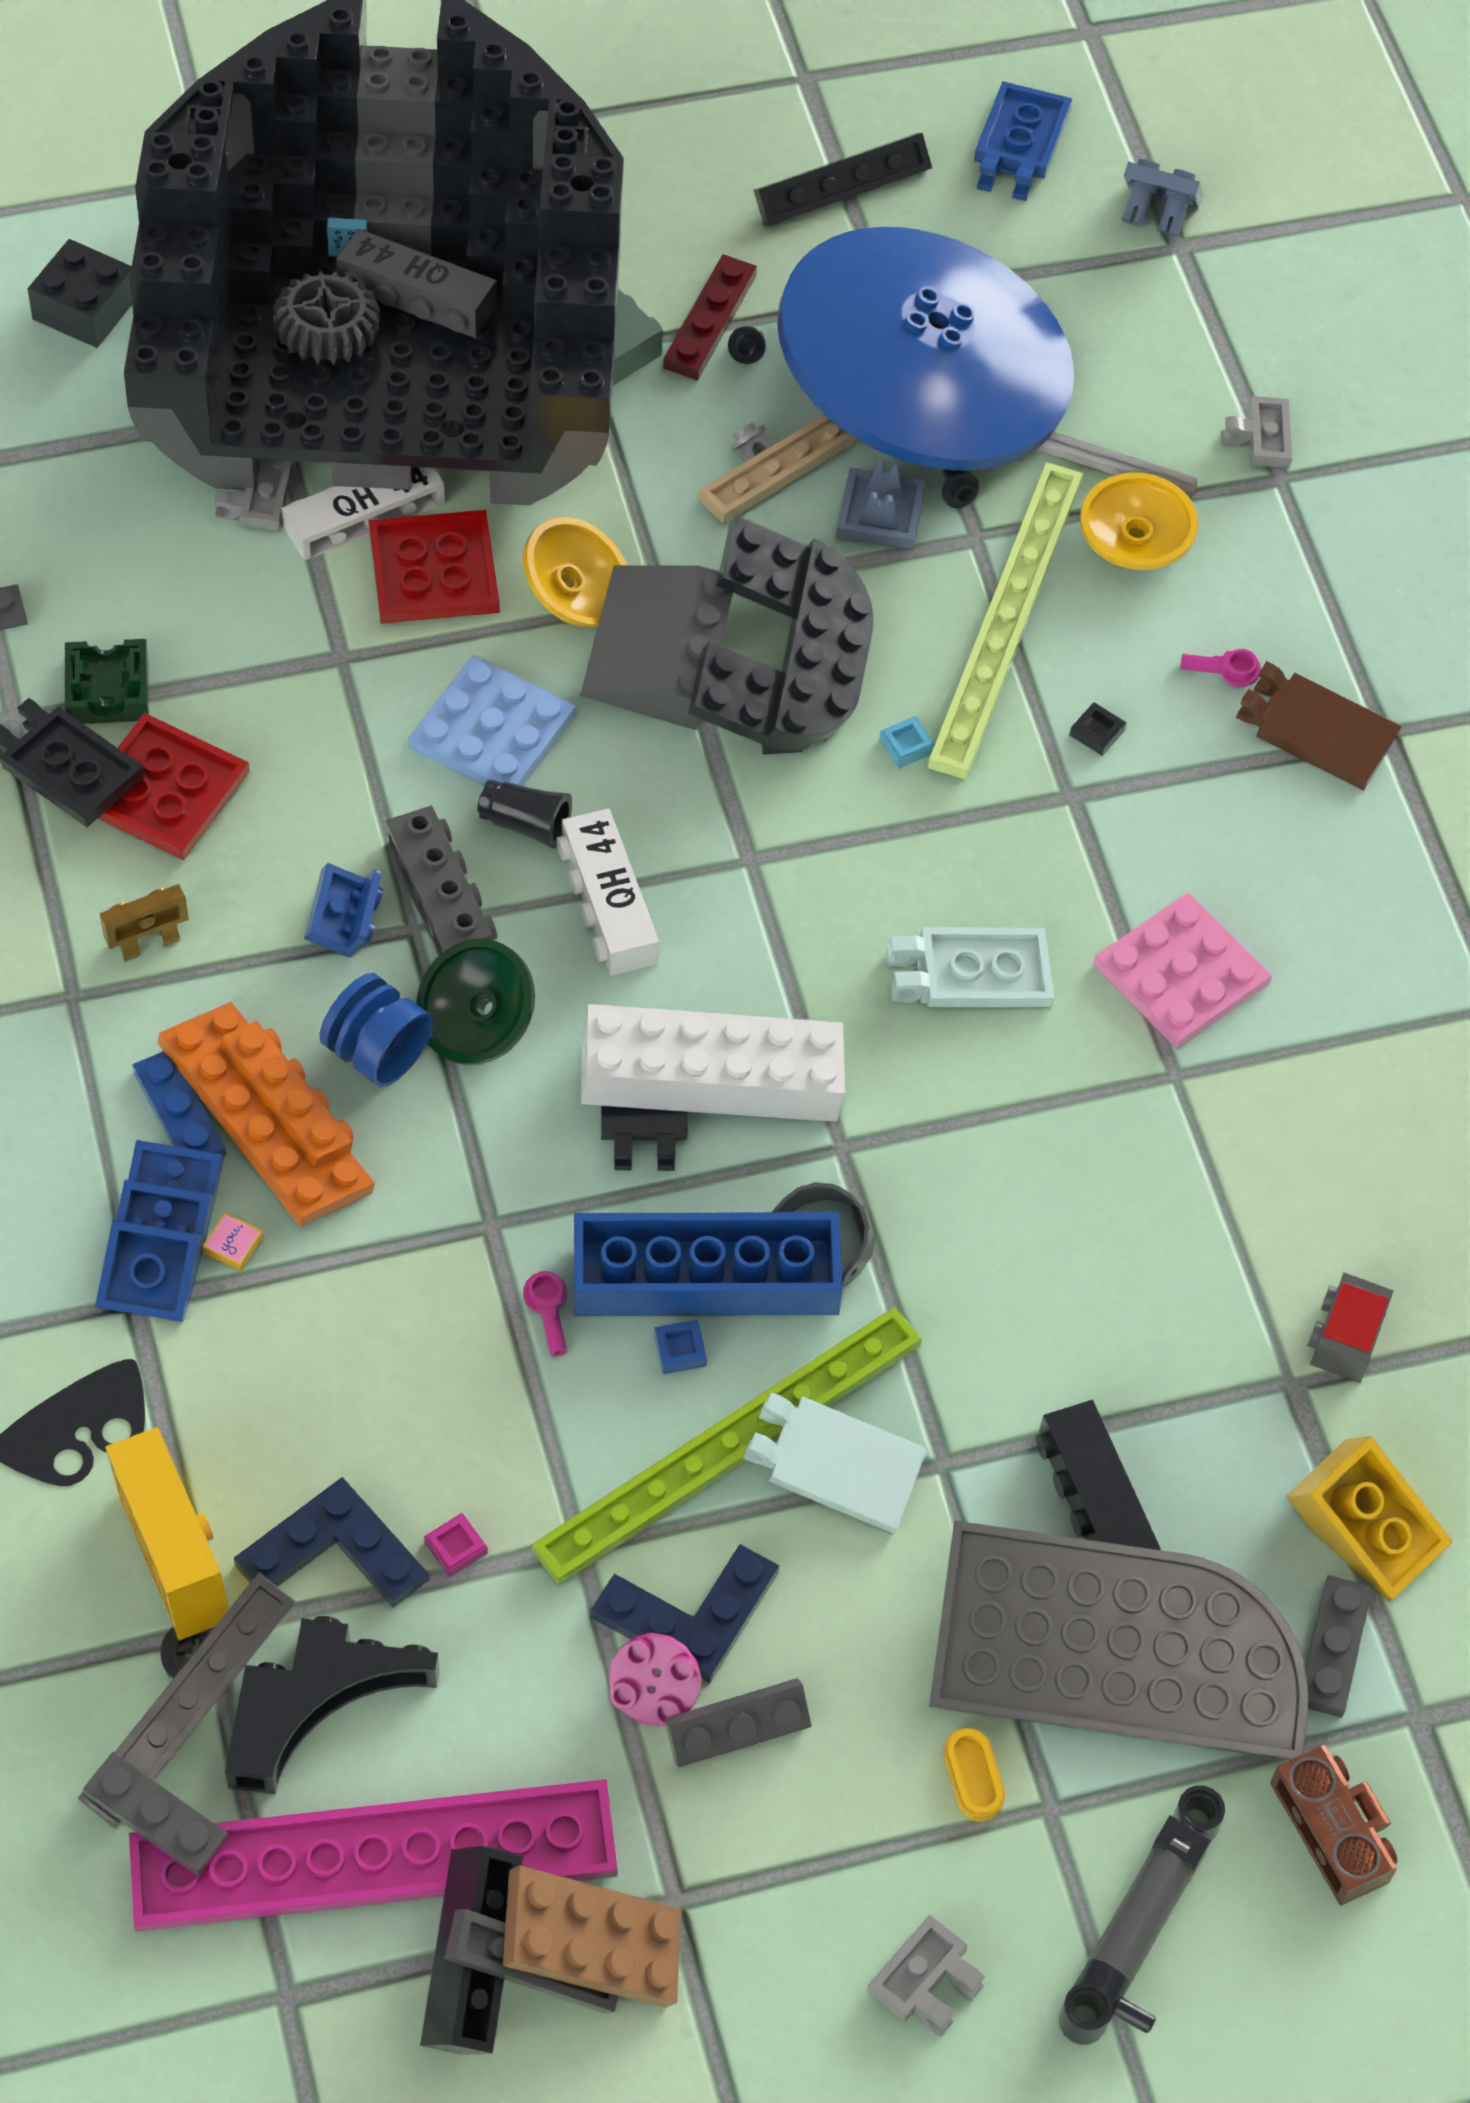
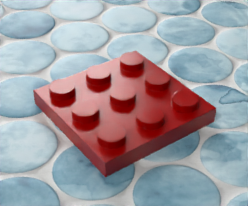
M486 510L368 520L381 624L500 613Z
M144 713L117 748L143 765L146 777L98 819L181 860H185L250 773L249 762Z

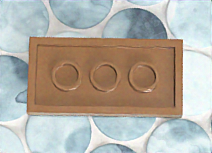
M519 1865L509 1870L503 1966L667 2008L677 2004L681 1909Z

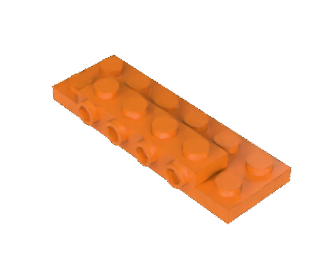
M229 1002L159 1032L158 1045L300 1227L372 1194L375 1185L374 1181L351 1154L354 1137L350 1125L344 1119L335 1120L329 1112V1102L324 1092L320 1089L312 1091L305 1082V1072L300 1062L295 1058L288 1060L281 1052V1041L273 1029L264 1030L258 1021L249 1024L234 1004Z

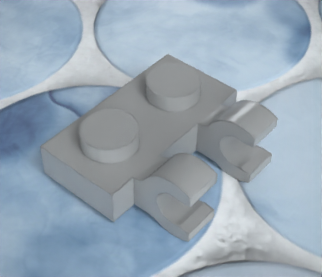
M258 458L255 491L254 488L246 487L245 494L243 495L228 490H217L214 506H217L215 518L234 520L240 517V526L279 532L282 520L281 508L285 506L292 474V461Z
M929 1915L868 1985V1993L904 2022L915 2012L931 2031L941 2037L953 2023L951 2017L954 2011L944 2002L933 1996L931 1992L946 1976L960 1994L972 2001L984 1985L981 1982L985 1976L977 1968L961 1958L967 1951V1944Z

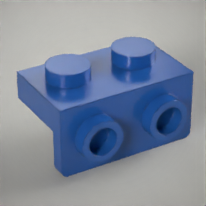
M327 863L321 869L304 939L349 958L361 945L366 946L371 940L375 929V923L371 922L372 913L379 906L383 896V888L379 887L382 872L373 869L364 878Z

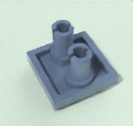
M1139 159L1138 163L1128 161L1124 178L1128 188L1131 189V193L1121 220L1132 224L1135 211L1137 210L1134 223L1136 226L1144 227L1152 196L1167 199L1157 231L1167 234L1170 222L1173 220L1169 231L1170 236L1179 237L1188 206L1199 209L1203 196L1200 181L1195 180L1196 175L1181 169H1174L1173 174L1159 170L1160 165L1146 159Z

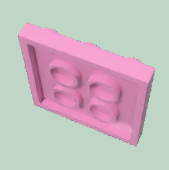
M1188 892L1097 954L1093 964L1176 1049H1179L1270 984L1272 977Z

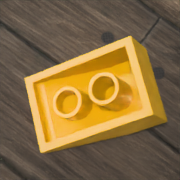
M1372 1436L1346 1439L1285 1496L1309 1528L1388 1601H1392L1453 1542Z

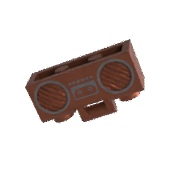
M1323 1745L1278 1765L1270 1784L1337 1902L1342 1906L1389 1884L1397 1870L1395 1866L1397 1864V1855L1390 1841L1385 1837L1380 1839L1377 1835V1832L1387 1828L1391 1822L1368 1782H1362L1348 1789L1349 1785L1347 1782L1350 1780L1345 1763L1337 1755L1332 1757L1326 1745ZM1355 1801H1357V1803L1359 1804L1368 1822L1364 1821L1362 1815L1360 1814L1359 1810L1357 1809L1354 1803Z

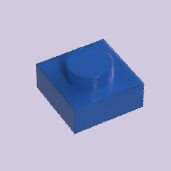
M698 1320L654 1327V1338L663 1374L707 1367V1356Z

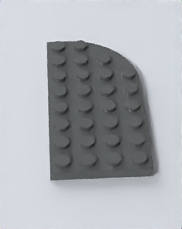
M954 1520L929 1707L1291 1760L1303 1754L1308 1715V1683L1300 1648L1289 1624L1279 1609L1259 1588L1239 1573L1214 1561L1188 1554Z

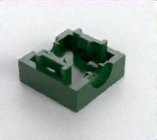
M126 639L123 645H114L110 650H101L98 646H89L87 641L65 642V711L83 724L138 721L144 713L149 714V655L146 639ZM135 670H138V677H135ZM88 678H91V688L81 689V681H87ZM123 679H129L130 686H124Z

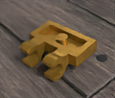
M180 884L169 888L156 889L145 897L128 903L116 904L109 910L99 913L103 937L109 949L120 946L124 961L140 956L138 939L152 933L160 932L163 946L180 941L177 924L189 920L186 897Z

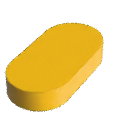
M973 1728L956 1730L946 1741L944 1761L957 1805L962 1814L970 1820L976 1822L990 1821L1000 1813L1005 1800L1004 1786L990 1741L982 1732Z

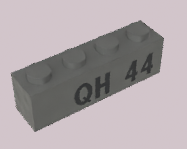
M360 229L357 230L336 258L338 276L344 278L351 274L354 282L364 281L367 290L373 291L375 301L450 328L455 332L476 338L497 309V280Z

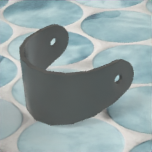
M814 1182L797 1187L784 1197L772 1212H794L804 1204L819 1200L842 1201L856 1208L862 1215L865 1224L864 1242L856 1257L842 1273V1286L848 1285L863 1271L872 1257L876 1237L871 1219L852 1193L835 1184Z

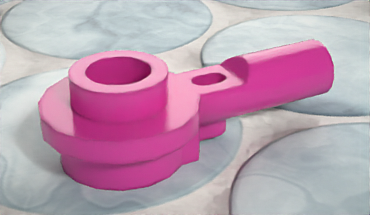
M1246 649L1226 651L1223 656L1213 657L1182 654L1180 669L1221 674L1223 679L1230 685L1247 687L1258 680L1261 666L1254 653Z
M541 1271L533 1274L526 1281L523 1287V1299L532 1311L542 1316L550 1355L553 1357L562 1356L568 1351L558 1310L564 1306L567 1299V1287L564 1281L555 1273Z

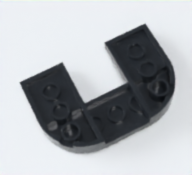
M736 515L729 524L716 586L792 618L782 672L708 641L702 649L688 714L771 748L788 751L805 750L812 744L823 740L825 742L831 738L851 716L858 704L873 631L872 603L862 579L836 548L828 546L816 538H813L808 546Z

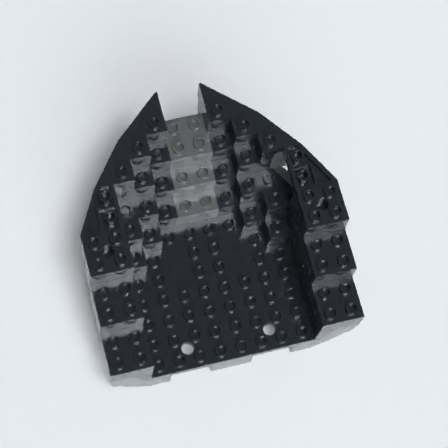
M326 0L266 30L207 72L188 88L144 132L135 185L139 226L129 279L133 320L124 367L127 406L131 420L143 441L152 442L178 466L215 489L246 490L247 487L254 488L255 491L259 458L331 462L333 487L411 490L414 467L490 471L491 504L531 505L567 485L578 477L588 465L597 466L607 446L610 431L616 346L624 157L586 102L526 42L465 0H441L437 49L367 46L366 0ZM328 218L367 220L368 233L497 280V309L476 338L455 332L450 328L418 318L413 314L376 301L380 309L379 331H377L372 347H365L362 356L352 353L349 362L343 358H338L334 365L330 360H322L317 365L313 357L302 361L299 352L290 354L287 345L281 344L274 327L276 299L279 298L282 288L289 287L291 279L302 281L304 273L314 277L318 275L320 270L324 275H332L335 270L337 271L336 258L338 256H329Z

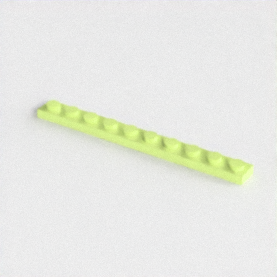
M1046 462L930 755L929 769L967 780L1080 488L1082 472Z

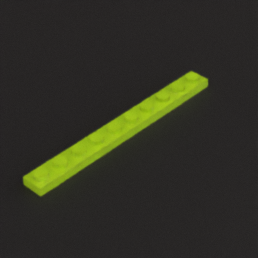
M894 1306L532 1544V1552L558 1586L747 1462L748 1460L743 1459V1456L755 1432L777 1442L783 1427L759 1419L764 1402L768 1400L771 1392L786 1398L795 1407H797L802 1396L830 1407L921 1347L922 1338Z

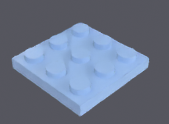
M472 655L409 736L408 746L410 749L483 786L491 779L502 783L507 781L523 786L575 718L576 706Z

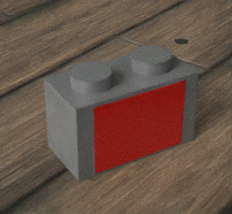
M1343 1272L1338 1288L1329 1285L1321 1310L1329 1313L1326 1322L1323 1324L1316 1321L1307 1345L1315 1349L1310 1365L1361 1383L1394 1290Z

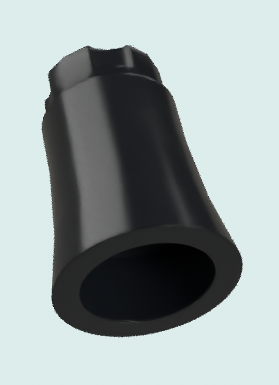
M491 779L485 783L484 789L479 796L477 811L479 812V818L492 821L493 825L518 832L555 849L557 848L556 838L562 836V819L571 817L572 796L569 793L544 791L507 781L502 783Z

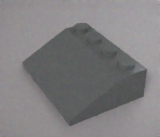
M614 565L580 696L696 730L700 718L690 715L688 712L702 649L708 641L721 646L733 596L732 592L716 586L719 571L702 566Z

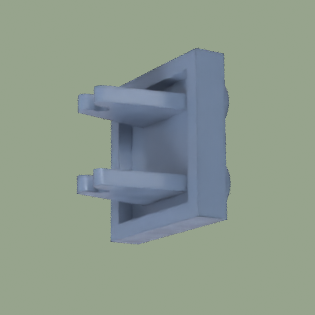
M877 462L873 471L850 468L836 537L913 550L926 480L901 476L898 465H892L891 470L886 471L882 462Z

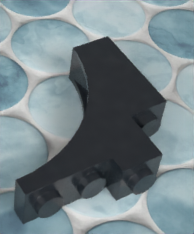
M317 1616L314 1620L302 1618L292 1670H286L282 1665L271 1662H263L258 1664V1666L245 1665L225 1770L228 1789L276 1794L277 1784L295 1749L320 1722L333 1712L362 1697L385 1690L406 1687L437 1688L439 1676L438 1652H431L427 1647L415 1644L406 1645L403 1648L388 1647L382 1642L373 1639H360L357 1643L350 1642L348 1624L341 1623L340 1620L330 1616Z

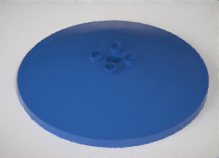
M872 227L848 231L820 243L809 251L797 263L790 274L780 298L777 318L779 342L786 363L801 389L813 404L841 429L868 446L897 459L946 470H980L1006 465L1027 456L1045 443L1052 432L1058 427L1068 408L1073 391L1074 369L1068 342L1057 319L1040 296L1012 270L993 257L958 240L937 233L903 227ZM929 322L937 323L943 329L935 328Z

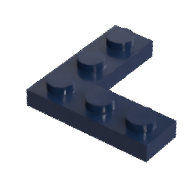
M343 1477L233 1558L234 1565L249 1583L260 1573L278 1587L336 1543L392 1608L429 1581L428 1572Z
M739 1544L694 1617L614 1573L593 1605L590 1617L630 1640L635 1636L649 1633L671 1636L688 1648L697 1660L701 1679L711 1683L778 1575L780 1565Z

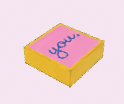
M224 1213L203 1244V1254L242 1272L263 1240V1231Z

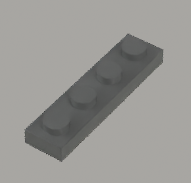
M467 1909L455 1910L444 1957L445 1960L603 2013L615 2012L617 1995L504 1967L503 1954L506 1923Z

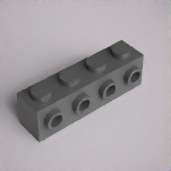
M432 805L385 820L388 848L437 955L439 956L446 949L465 940L481 938L496 940L497 931L491 916L484 917L480 909L482 899L475 883L469 884L465 877L467 868L464 858L459 850L454 852L450 845L452 836L444 818L438 819Z

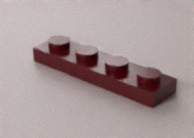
M722 254L663 359V369L699 380L756 278V265Z

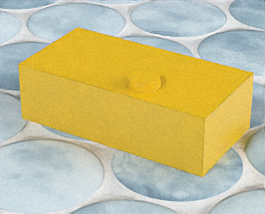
M156 1427L105 1446L119 1499L178 1640L180 1641L215 1627L229 1610L221 1572L207 1542L214 1539L206 1515L204 1513L195 1514L159 1428Z

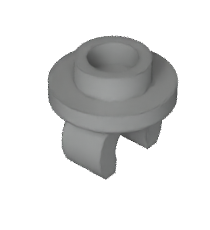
M752 422L733 434L737 441L731 444L733 450L742 447L741 457L746 462L756 456L752 450L753 446L758 447L763 452L771 447L772 443L766 437L760 436L766 431L764 425L756 428Z

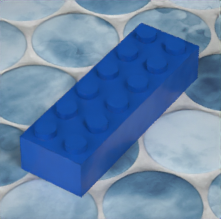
M839 1212L574 1213V1316L839 1315L843 1288Z

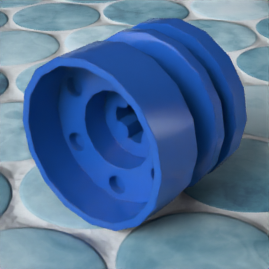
M367 973L354 980L331 1005L322 1022L319 1033L320 1043L333 1053L336 1052V1055L343 1061H353V1068L379 1088L386 1087L399 1080L421 1056L430 1040L434 1028V1018L409 998L400 999V992L393 986L387 985V982L377 974Z

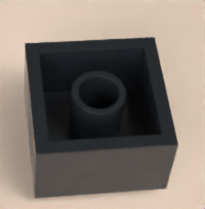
M68 239L27 288L32 320L98 348L132 306L129 281L132 266L72 239Z

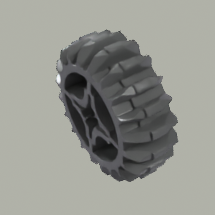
M320 270L318 275L314 277L304 273L302 281L291 279L289 287L281 289V294L276 299L274 306V327L281 344L287 345L290 354L299 352L302 361L313 357L317 365L322 360H330L334 365L338 358H343L349 362L352 353L362 356L365 347H372L377 331H379L380 309L375 301L373 291L367 290L364 281L354 282L351 274L344 278L339 277L336 270L332 275H324Z

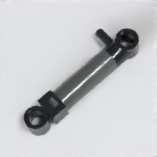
M1197 1785L1186 1789L1180 1796L1173 1817L1169 1815L1122 1902L1072 1989L1067 1993L1059 2015V2026L1063 2034L1070 2041L1080 2045L1098 2041L1105 2033L1113 2015L1144 2033H1149L1155 2024L1156 2017L1123 1997L1188 1882L1190 1883L1202 1862L1210 1842L1217 1835L1225 1815V1803L1221 1795L1213 1788ZM1191 1809L1201 1810L1208 1816L1209 1821L1206 1823L1196 1822L1190 1818L1187 1811ZM1077 2006L1090 2007L1095 2011L1097 2020L1093 2022L1080 2020L1076 2016L1074 2008Z

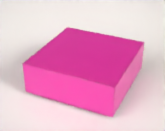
M463 1513L424 1536V1543L449 1578L488 1554V1547Z

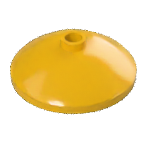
M1124 473L1109 477L1090 490L1081 508L1080 526L1086 542L1105 560L1128 569L1153 570L1175 563L1191 549L1197 535L1198 516L1195 506L1187 494L1172 482L1146 473Z
M555 517L544 521L530 534L523 551L524 572L531 590L541 604L559 619L579 627H598L614 565H627L621 552L606 534L588 522L572 517Z

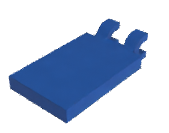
M1002 81L975 150L974 162L981 163L979 170L981 175L977 183V189L991 192L997 171L1015 175V181L1017 182L1012 198L1027 201L1033 177L1045 179L1069 115L1072 98Z

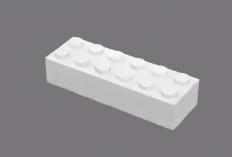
M597 1004L587 1005L582 1029L581 1104L837 1122L846 1094L842 1022Z

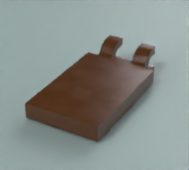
M1266 661L1259 672L1258 677L1260 679L1255 685L1254 691L1248 689L1240 703L1242 707L1238 711L1236 718L1258 726L1259 729L1256 737L1364 791L1399 735L1401 725L1295 672L1290 680H1288L1280 668ZM1260 694L1271 696L1269 702L1267 703Z

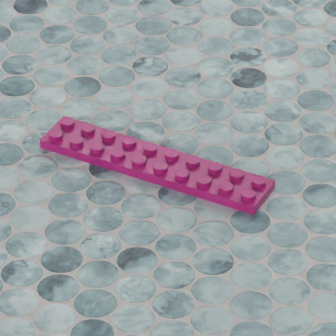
M607 1779L214 1823L228 1833V1840L199 1877L136 1832L129 1833L133 1919L136 1932L444 1897L451 1849L486 1846L523 1856L522 1866L576 1881L617 1877L618 1875Z

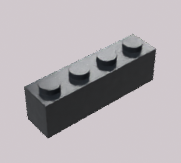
M1093 1399L1044 1414L1039 1432L1035 1436L1037 1448L1041 1457L1044 1460L1049 1459L1053 1467V1482L1059 1497L1062 1499L1066 1498L1072 1510L1070 1519L1075 1534L1079 1538L1084 1537L1086 1540L1161 1550Z
M486 1846L451 1849L420 2046L460 2055L493 2054L504 1979L445 1960L444 1957L455 1910L467 1909L506 1923L509 1870L519 1865L522 1866L523 1856Z

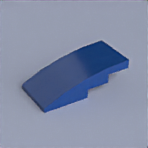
M136 1140L128 1180L124 1179L117 1218L112 1220L95 1303L96 1308L184 1322L203 1253L202 1246L206 1241L224 1161L222 1154Z

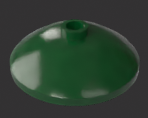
M482 938L459 942L442 952L424 974L416 999V1004L434 1018V1028L428 1045L440 1056L463 1065L485 1064L500 1058L510 1051L526 1032L535 1006L533 978L528 966L519 954L500 942ZM492 1002V1008L488 1014H485V1006L488 1003Z

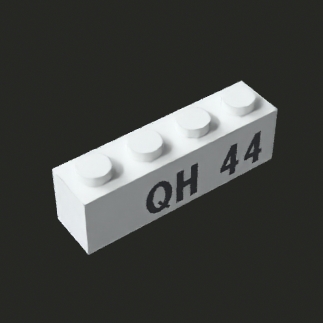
M414 467L411 490L331 486L322 492L296 500L282 507L283 527L303 560L306 561L369 535L368 520L417 516L444 505V482L434 468Z
M610 808L562 819V836L556 838L558 852L562 862L569 861L572 869L568 871L571 889L574 895L581 894L583 904L580 905L581 915L585 927H593L596 936L593 938V947L598 962L605 961L610 976L657 965L659 959V940Z

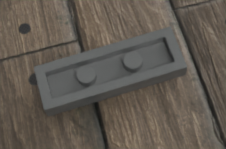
M1330 1575L1327 1576L1305 1667L1308 1683V1709L1340 1718L1343 1717L1347 1706L1372 1587Z
M798 1678L664 1718L673 1759L678 1768L812 1727L804 1687Z
M114 1752L109 1755L83 1788L84 1796L197 1877L202 1874L228 1840L227 1832Z

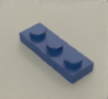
M164 1051L132 1064L134 1075L172 1146L218 1153L224 1157L227 1156L226 1148L199 1097Z

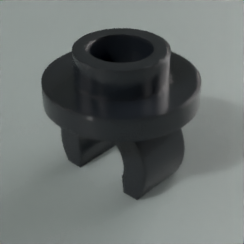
M742 326L731 333L728 340V351L737 362L752 364L759 361L765 353L766 340L762 331L751 326Z
M942 470L943 475L947 478L942 488L943 500L952 508H962L970 504L979 491L978 479L968 471Z

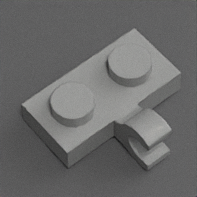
M1251 396L1248 404L1249 419H1243L1238 416H1228L1225 418L1226 430L1221 431L1222 445L1234 447L1250 441L1251 465L1289 469L1292 461L1289 399Z

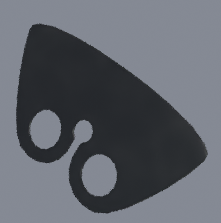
M125 1359L94 1371L57 1392L20 1417L0 1434V1462L31 1478L57 1486H71L82 1481L91 1471L94 1457L86 1442L76 1439L75 1432L78 1428H89L91 1440L103 1452H107L105 1446L112 1444L107 1442L102 1435V1429L109 1420L114 1418L126 1420L131 1426L130 1437L144 1432V1390L136 1361L134 1359ZM65 1449H72L80 1453L83 1458L81 1469L72 1475L59 1474L54 1468V1459L59 1452Z

